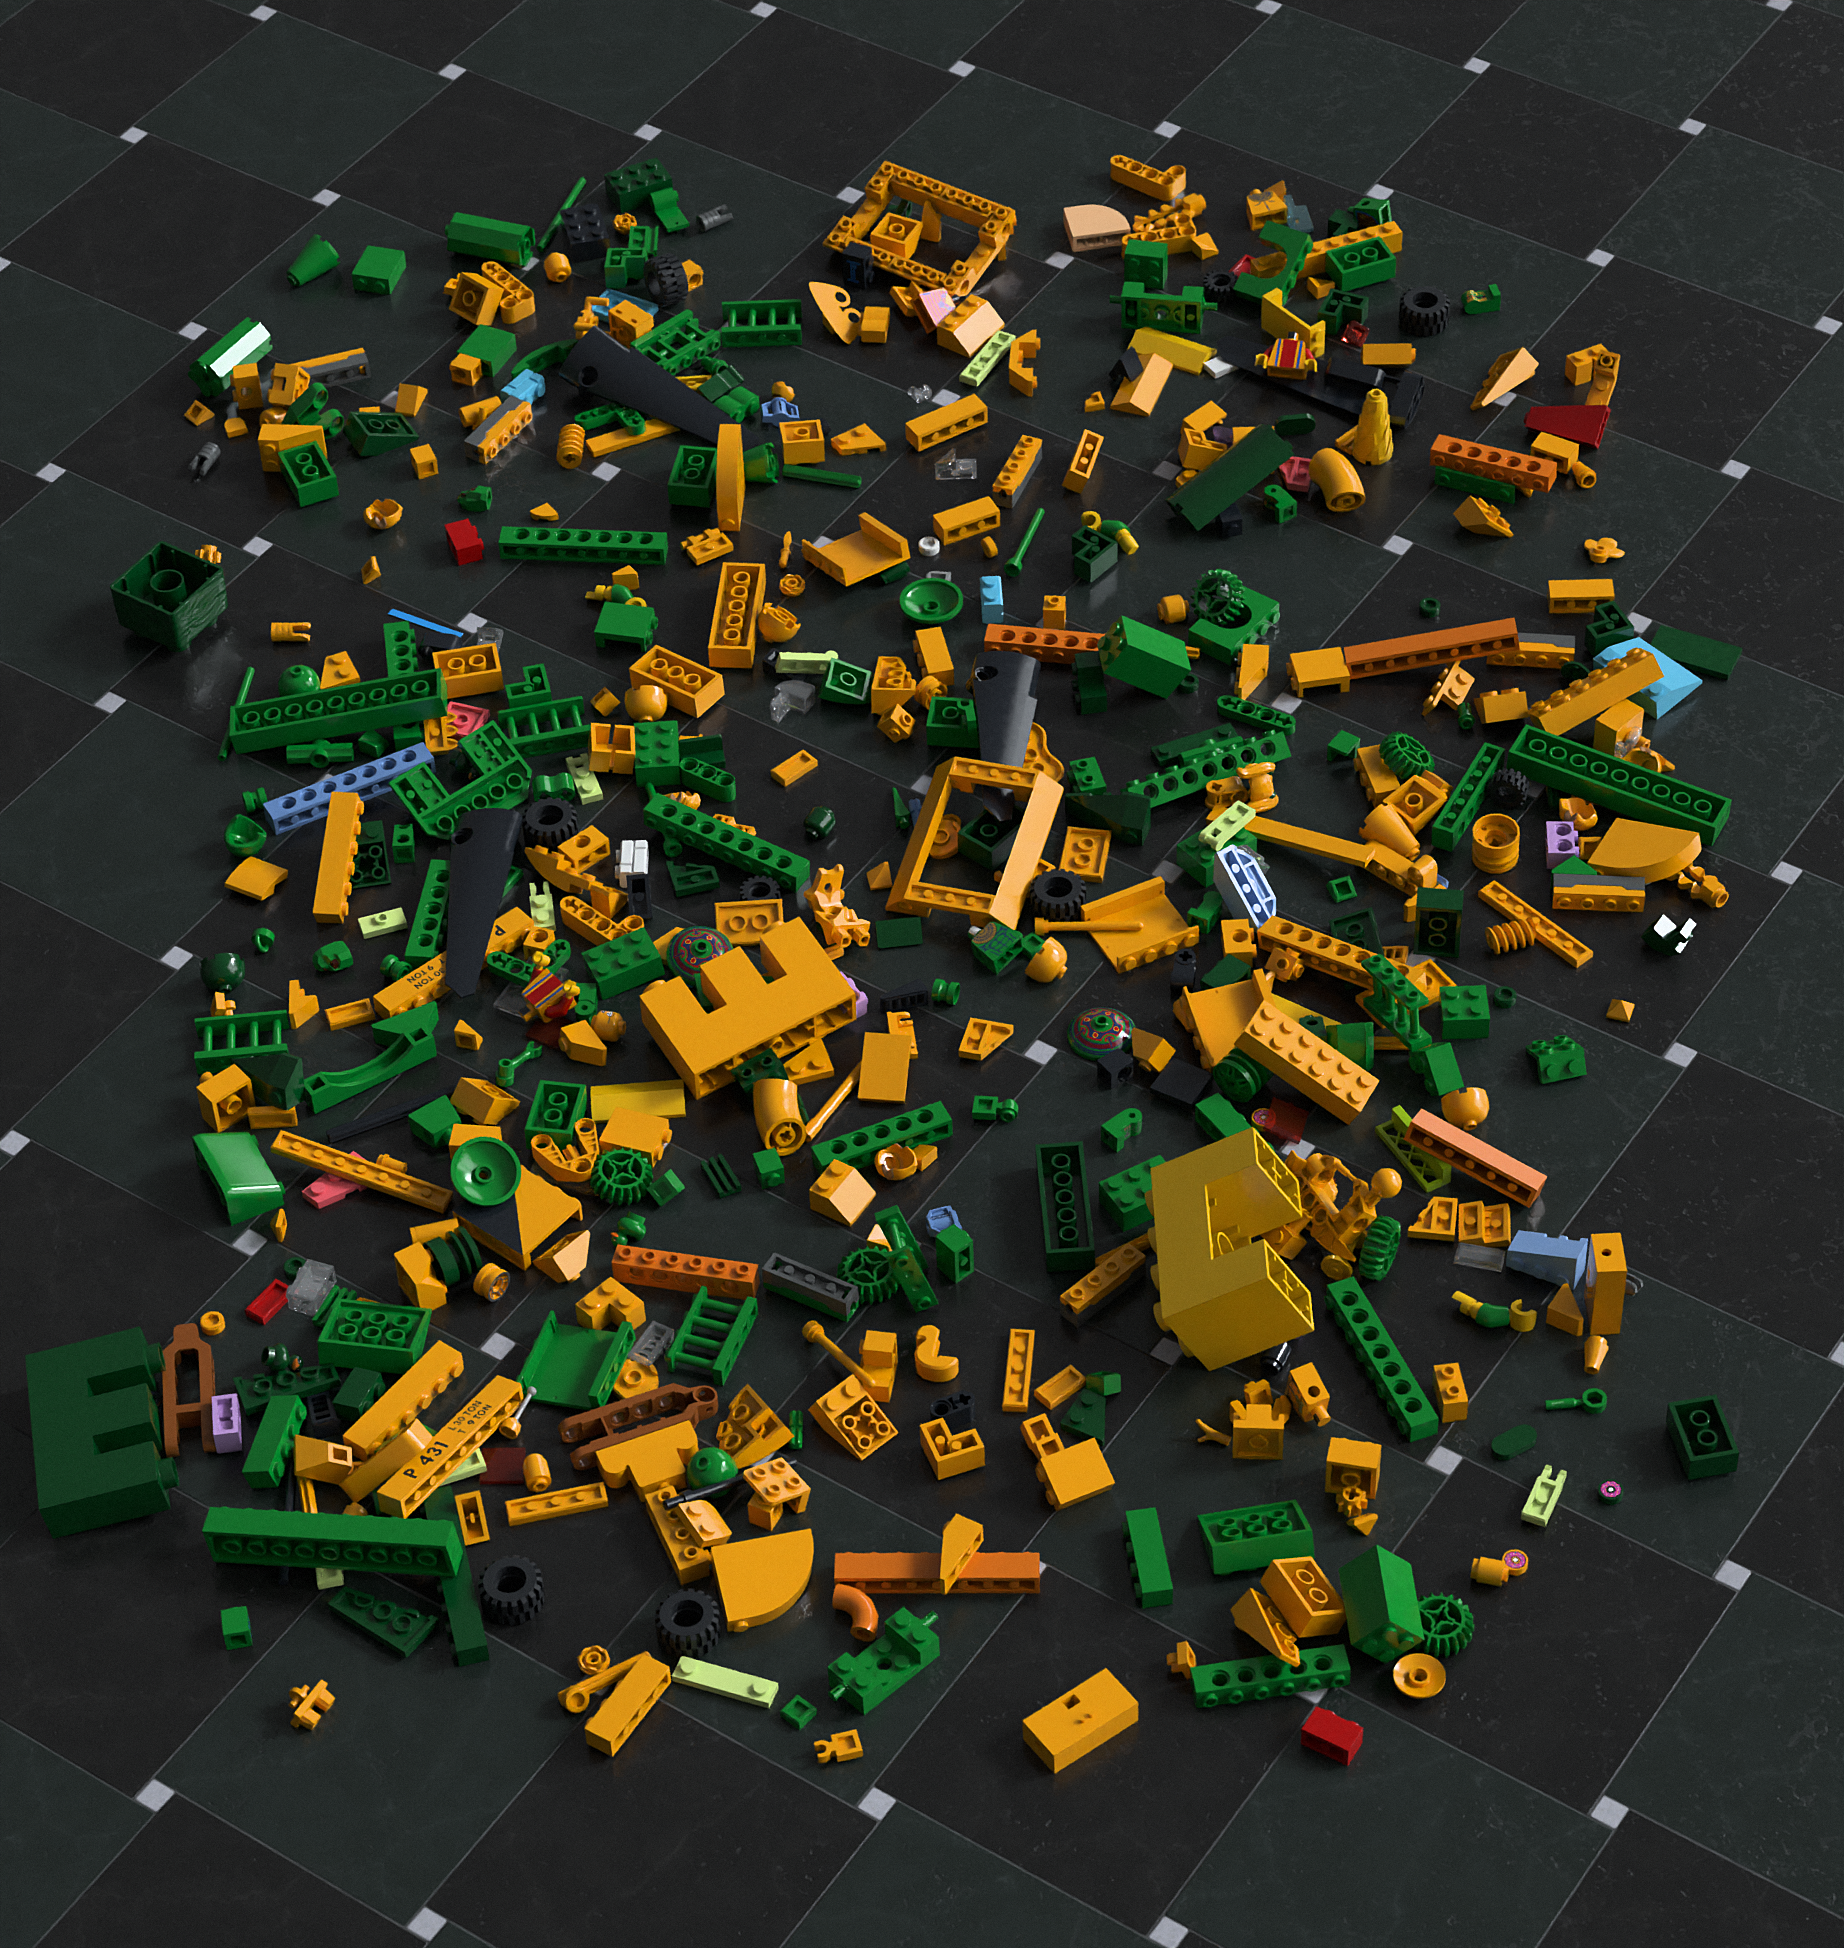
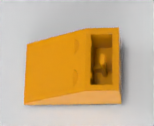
M853 1374L818 1399L808 1409L820 1426L860 1461L899 1433Z

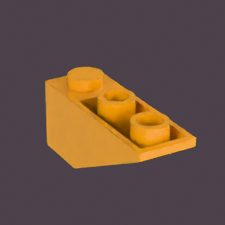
M1243 644V652H1238V665H1241V667L1236 669V680H1239V682H1235L1234 695H1238V698L1245 700L1266 678L1269 663V645Z

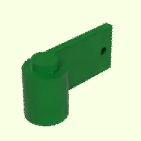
M670 187L648 194L651 209L667 232H679V229L690 226L688 220L677 207L679 197L676 190L673 191Z

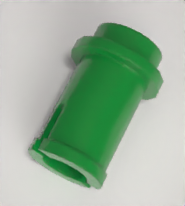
M1465 702L1457 707L1459 713L1458 724L1463 729H1470L1475 723V717L1472 715L1471 705L1467 703L1466 709Z

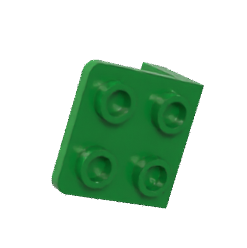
M1566 1035L1556 1036L1554 1040L1550 1041L1536 1040L1531 1045L1526 1046V1052L1537 1059L1539 1082L1542 1084L1587 1075L1583 1047Z

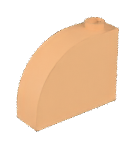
M1081 205L1063 208L1064 226L1073 252L1121 246L1122 238L1130 234V226L1126 218L1112 208L1100 205Z

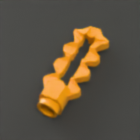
M1195 193L1184 197L1183 200L1175 199V207L1163 204L1161 212L1149 210L1148 217L1135 216L1133 230L1136 233L1165 229L1168 225H1174V216L1180 213L1188 214L1191 218L1201 215L1202 210L1206 209V202L1201 194L1196 195ZM1174 212V214H1171V215L1167 216L1166 219L1163 218L1165 215H1168V214ZM1159 219L1154 224H1150L1151 221Z
M1693 862L1682 870L1686 873L1689 872L1697 881H1702L1701 887L1696 882H1692L1685 877L1681 871L1666 878L1669 881L1679 879L1678 887L1680 889L1692 888L1691 897L1701 898L1703 902L1712 908L1723 906L1729 897L1724 885L1718 882L1717 877L1705 876V869L1694 867Z

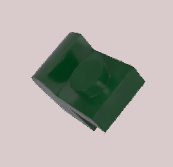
M1337 209L1328 219L1327 235L1337 237L1358 231L1357 218L1348 212Z
M1663 914L1649 924L1641 938L1658 952L1668 956L1678 955L1692 937L1691 931L1696 924L1689 918L1676 927Z

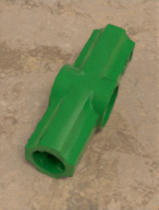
M1238 736L1216 742L1213 739L1205 740L1200 744L1199 748L1178 753L1180 767L1185 766V761L1197 758L1198 761L1205 759L1204 754L1212 751H1217V754L1224 752L1223 747L1235 743L1236 746L1243 745V738Z
M316 739L312 744L287 745L286 749L288 764L311 763L314 767L323 768L329 762L354 761L353 743L330 744L327 740Z

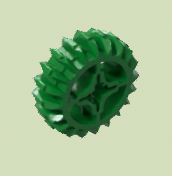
M1209 570L1208 575L1201 574L1202 580H1196L1198 586L1197 588H1192L1195 594L1190 596L1194 600L1190 604L1195 608L1193 613L1198 616V619L1202 618L1217 626H1220V624L1227 625L1228 620L1235 621L1234 614L1240 615L1238 609L1239 607H1244L1241 601L1246 599L1242 595L1246 591L1241 587L1243 582L1237 579L1238 576L1236 574H1231L1228 570ZM1213 595L1219 596V597L1223 598V600L1217 599V598L1213 597Z
M1397 731L1388 734L1382 740L1379 746L1380 757L1384 760V764L1388 765L1389 770H1392L1395 775L1400 776L1402 780L1405 779L1407 781L1414 775L1420 777L1424 770L1434 771L1435 763L1433 762V757L1430 756V752L1425 749V746H1422L1413 736Z
M623 1146L620 1150L612 1147L610 1152L604 1149L602 1155L597 1154V1160L594 1161V1167L591 1171L592 1177L589 1179L591 1188H594L595 1195L600 1194L601 1200L609 1199L610 1204L613 1201L618 1202L619 1206L622 1202L630 1205L632 1200L638 1203L640 1197L645 1198L647 1192H649L646 1188L653 1181L652 1167L648 1164L647 1158H641V1152L634 1154L632 1148L629 1151H625Z
M1379 1215L1371 1223L1360 1253V1275L1373 1281H1381L1386 1277L1397 1252L1401 1236L1400 1222L1391 1217Z
M877 1245L874 1249L866 1246L865 1249L861 1250L857 1247L856 1252L849 1251L847 1256H842L841 1263H838L837 1278L858 1287L861 1305L865 1301H869L872 1305L873 1301L877 1300L881 1303L883 1298L890 1299L891 1293L895 1294L897 1287H900V1282L886 1258L885 1253H888L886 1248L880 1251Z
M1442 1591L1439 1596H1434L1432 1592H1430L1428 1598L1423 1595L1420 1596L1417 1602L1424 1640L1415 1645L1417 1651L1424 1649L1426 1655L1432 1652L1436 1658L1439 1653H1443L1447 1658L1450 1651L1457 1655L1459 1648L1465 1649L1467 1642H1470L1472 1639L1474 1624L1472 1613L1469 1612L1468 1605H1462L1461 1598L1454 1601L1452 1594L1444 1597Z

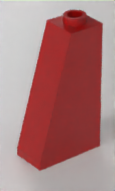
M1607 405L1531 407L1530 412H1527L1524 417V424L1529 431L1536 433L1544 432L1577 444L1598 449L1611 410Z

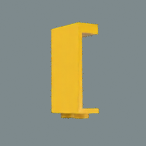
M1278 288L1262 296L1261 327L1277 339H1286L1288 332H1296L1299 334L1298 340L1305 342V348L1310 349L1314 358L1324 354L1325 321L1322 320L1311 327L1282 307V291Z

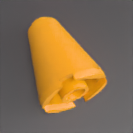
M1386 802L1385 807L1382 804L1377 806L1364 820L1366 823L1365 828L1362 829L1360 827L1358 835L1366 841L1376 840L1410 861L1416 859L1420 854V844L1389 802Z

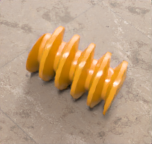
M568 424L559 432L556 458L558 463L567 469L576 468L582 462L585 431L579 425Z
M1527 917L1526 920L1519 919L1518 922L1511 921L1509 925L1503 923L1501 926L1495 925L1492 929L1490 927L1485 929L1487 944L1497 955L1500 954V947H1502L1504 952H1508L1509 945H1511L1513 950H1517V943L1520 944L1521 948H1525L1526 941H1528L1530 946H1533L1534 938L1536 937V928L1531 917Z

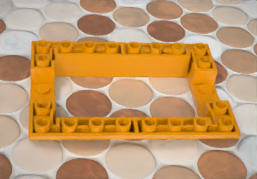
M884 161L864 188L867 199L852 219L843 216L822 244L840 253L845 250L850 242L872 247V256H874L873 266L934 290L945 288L949 296L952 294L966 296L1001 250L1003 244L1008 240L1015 210ZM894 196L923 207L924 202L929 200L932 203L931 207L936 212L980 228L978 231L980 243L965 263L959 260L954 263L948 276L943 272L861 240Z
M956 756L938 765L885 909L887 911L927 918L931 909L967 914L970 917L972 926L985 927L989 922H996L1015 930L1064 788L1040 770ZM976 784L1013 790L1016 801H1029L996 895L919 882L952 788L973 793Z

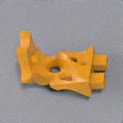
M837 864L830 870L819 868L812 887L803 894L808 900L809 907L814 912L817 929L825 936L828 945L838 944L840 948H844L852 943H857L859 946H867L870 939V934L868 933L870 922L858 919L853 909H848L847 906L843 907L841 904L845 894L840 889L844 874L843 866ZM827 883H830L829 888L827 890L824 889L825 885Z

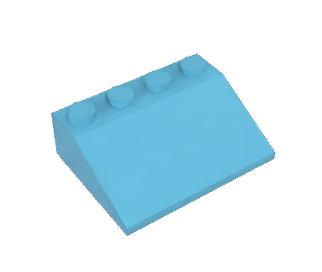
M1639 637L1609 646L1593 659L1594 670H1601L1608 666L1607 663L1609 661L1623 658L1626 656V652L1636 647L1653 653L1664 677L1626 699L1642 707L1646 713L1655 719H1659L1702 684L1700 678Z

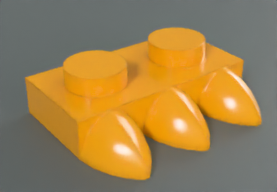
M447 712L448 716L424 720L425 743L432 756L449 754L448 751L458 746L457 740L448 738L456 734L458 729L452 725H446L457 718V715Z

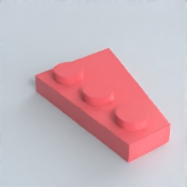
M354 1151L350 1153V1155L364 1159ZM326 1172L302 1191V1195L312 1205L321 1209L344 1199L346 1194L357 1189L359 1192L365 1190L367 1186Z

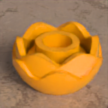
M628 213L617 215L615 220H613L614 229L623 235L630 234V226H637L635 217Z
M782 381L775 382L772 385L771 393L773 398H784L787 402L793 400L795 394L791 387L786 386Z
M787 574L780 580L779 589L788 597H797L805 589V581L800 575Z
M596 1645L583 1649L577 1659L580 1670L589 1676H594L606 1670L610 1664L608 1652Z

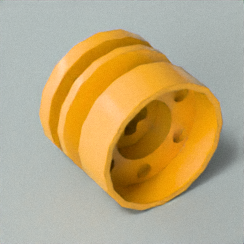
M1488 814L1475 822L1472 832V860L1476 867L1484 872L1499 874L1511 870L1516 865L1519 859L1520 832L1515 820L1503 814Z

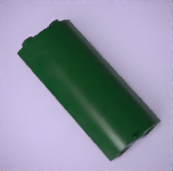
M1259 424L1164 500L1176 516H1182L1193 532L1198 531L1294 455L1291 451L1293 447L1288 440L1285 439L1283 441L1270 424Z

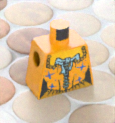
M1310 1362L1291 1370L1285 1396H1287L1289 1402L1304 1422L1314 1419L1318 1426L1327 1424L1331 1420L1327 1413L1330 1397L1314 1365Z

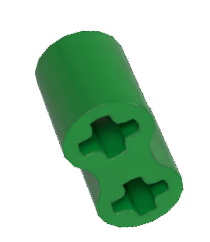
M560 773L552 777L540 775L532 781L535 802H538L539 799L545 800L548 797H552V799L561 798V801H571L575 797L574 780L569 773Z

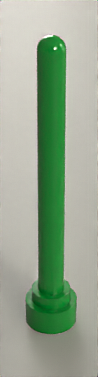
M1043 508L1037 509L1014 557L1007 560L1004 566V571L1007 575L1013 577L1019 575L1022 569L1021 560L1045 511Z
M647 782L645 790L651 801L656 795L653 784ZM662 833L665 839L663 844L665 854L668 857L680 855L682 852L680 841Z

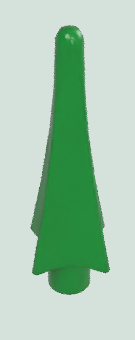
M892 788L896 827L900 826L902 829H906L911 825L909 821L910 812L902 802L897 789Z

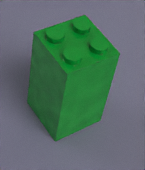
M1122 615L1111 625L1108 632L1097 643L1104 674L1165 699L1169 697L1191 671L1184 641Z
M1375 1545L1338 1569L1352 1646L1386 1664L1424 1640L1410 1563Z

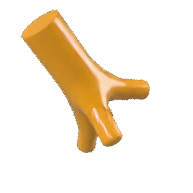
M479 407V418L472 427L473 430H476L487 419L488 407Z
M1196 1419L1195 1422L1206 1433L1205 1436L1198 1438L1199 1443L1213 1440L1226 1446L1229 1445L1230 1436L1218 1432L1204 1424L1200 1419Z

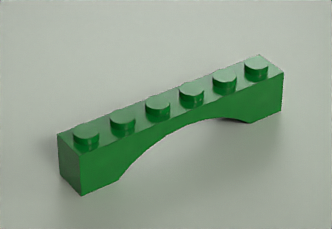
M421 1023L403 1032L386 1051L364 1065L342 1072L321 1071L304 1079L305 1102L316 1114L437 1056L434 1036Z

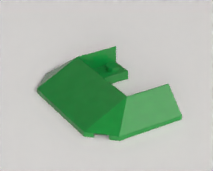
M494 720L458 741L457 745L481 777L455 793L448 794L425 762L420 763L388 783L427 836L451 841L459 815L482 808L511 810L527 800L532 770Z

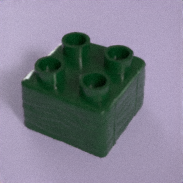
M165 541L155 544L110 585L119 624L133 631L139 637H146L165 645L172 652H181L188 649L191 641L206 627L214 625L218 616L228 607L223 568Z

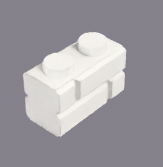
M632 840L622 841L620 850H616V863H619V866H615V879L620 880L622 888H627L626 875L648 874L649 851L646 840H636L635 842Z

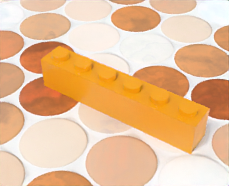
M331 792L313 907V915L316 922L343 924L344 916L348 915L349 906L346 901L347 895H351L352 885L349 881L350 875H354L355 870L353 855H356L358 851L356 835L360 834L361 823L359 816L364 811V803L360 800L358 793Z
M439 1340L343 1434L344 1445L352 1448V1455L363 1462L367 1461L375 1454L374 1451L381 1444L412 1422L423 1409L430 1405L431 1401L439 1393L446 1389L447 1385L454 1378L460 1376L464 1369L462 1353Z

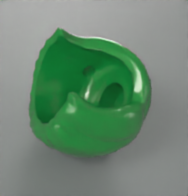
M237 814L227 824L223 838L226 848L231 854L237 857H250L261 850L266 841L267 833L251 819Z

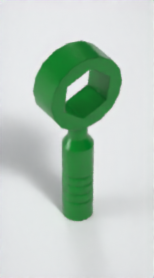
M1597 1388L1586 1390L1582 1395V1399L1545 1400L1546 1410L1574 1408L1575 1406L1582 1405L1584 1410L1592 1414L1601 1413L1607 1405L1605 1392ZM1597 1398L1601 1403L1592 1404L1588 1399Z

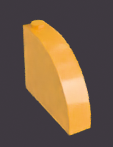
M720 424L716 469L719 531H740L746 488L741 424Z
M1616 818L1588 860L1587 865L1597 871V875L1645 877V884L1659 881L1678 873L1692 863L1702 850L1700 836L1698 832Z
M811 1528L711 1547L710 1559L727 1632H743L749 1627L772 1621L788 1611L796 1603L805 1590L811 1574L814 1552Z

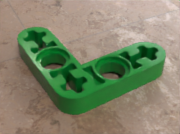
M611 403L580 413L574 418L575 424L581 426L584 430L618 421L630 435H640L646 431L645 421L636 410L617 403Z
M563 939L555 940L545 949L543 955H547L553 965L543 967V969L547 968L554 975L571 956L568 941ZM500 951L492 952L487 956V967L491 973L525 988L531 978L533 967L537 966V964L533 963L530 965ZM515 968L521 969L519 973L510 972L512 969Z

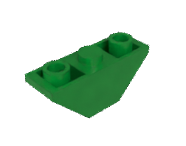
M433 1001L372 1024L375 1043L391 1046L403 1032L421 1023L432 1033L439 1020L437 1003Z

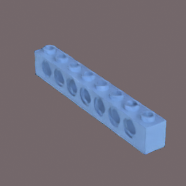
M423 742L264 803L266 820L276 835L327 816L331 792L358 793L360 800L366 801L392 791L388 785L390 781L422 762H425L432 773L436 774L434 757Z

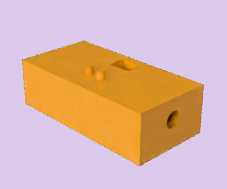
M1621 1233L1591 1234L1584 1294L1590 1335L1620 1334L1627 1276Z
M1105 1668L1022 1721L1023 1739L1055 1774L1137 1722L1138 1702Z

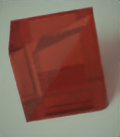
M1352 320L1348 324L1341 340L1362 347L1370 329Z

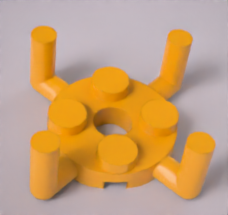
M590 296L585 298L584 310L580 312L583 313V316L578 317L577 322L573 325V328L576 330V339H581L593 326H598L599 319L598 316H594L592 305L608 306L609 298Z

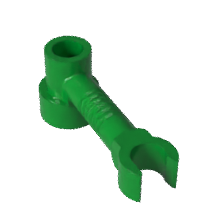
M531 1041L527 1044L525 1050L514 1059H501L498 1062V1070L495 1075L496 1084L501 1087L511 1086L514 1083V1069L528 1059L541 1056L542 1045L534 1048V1041Z

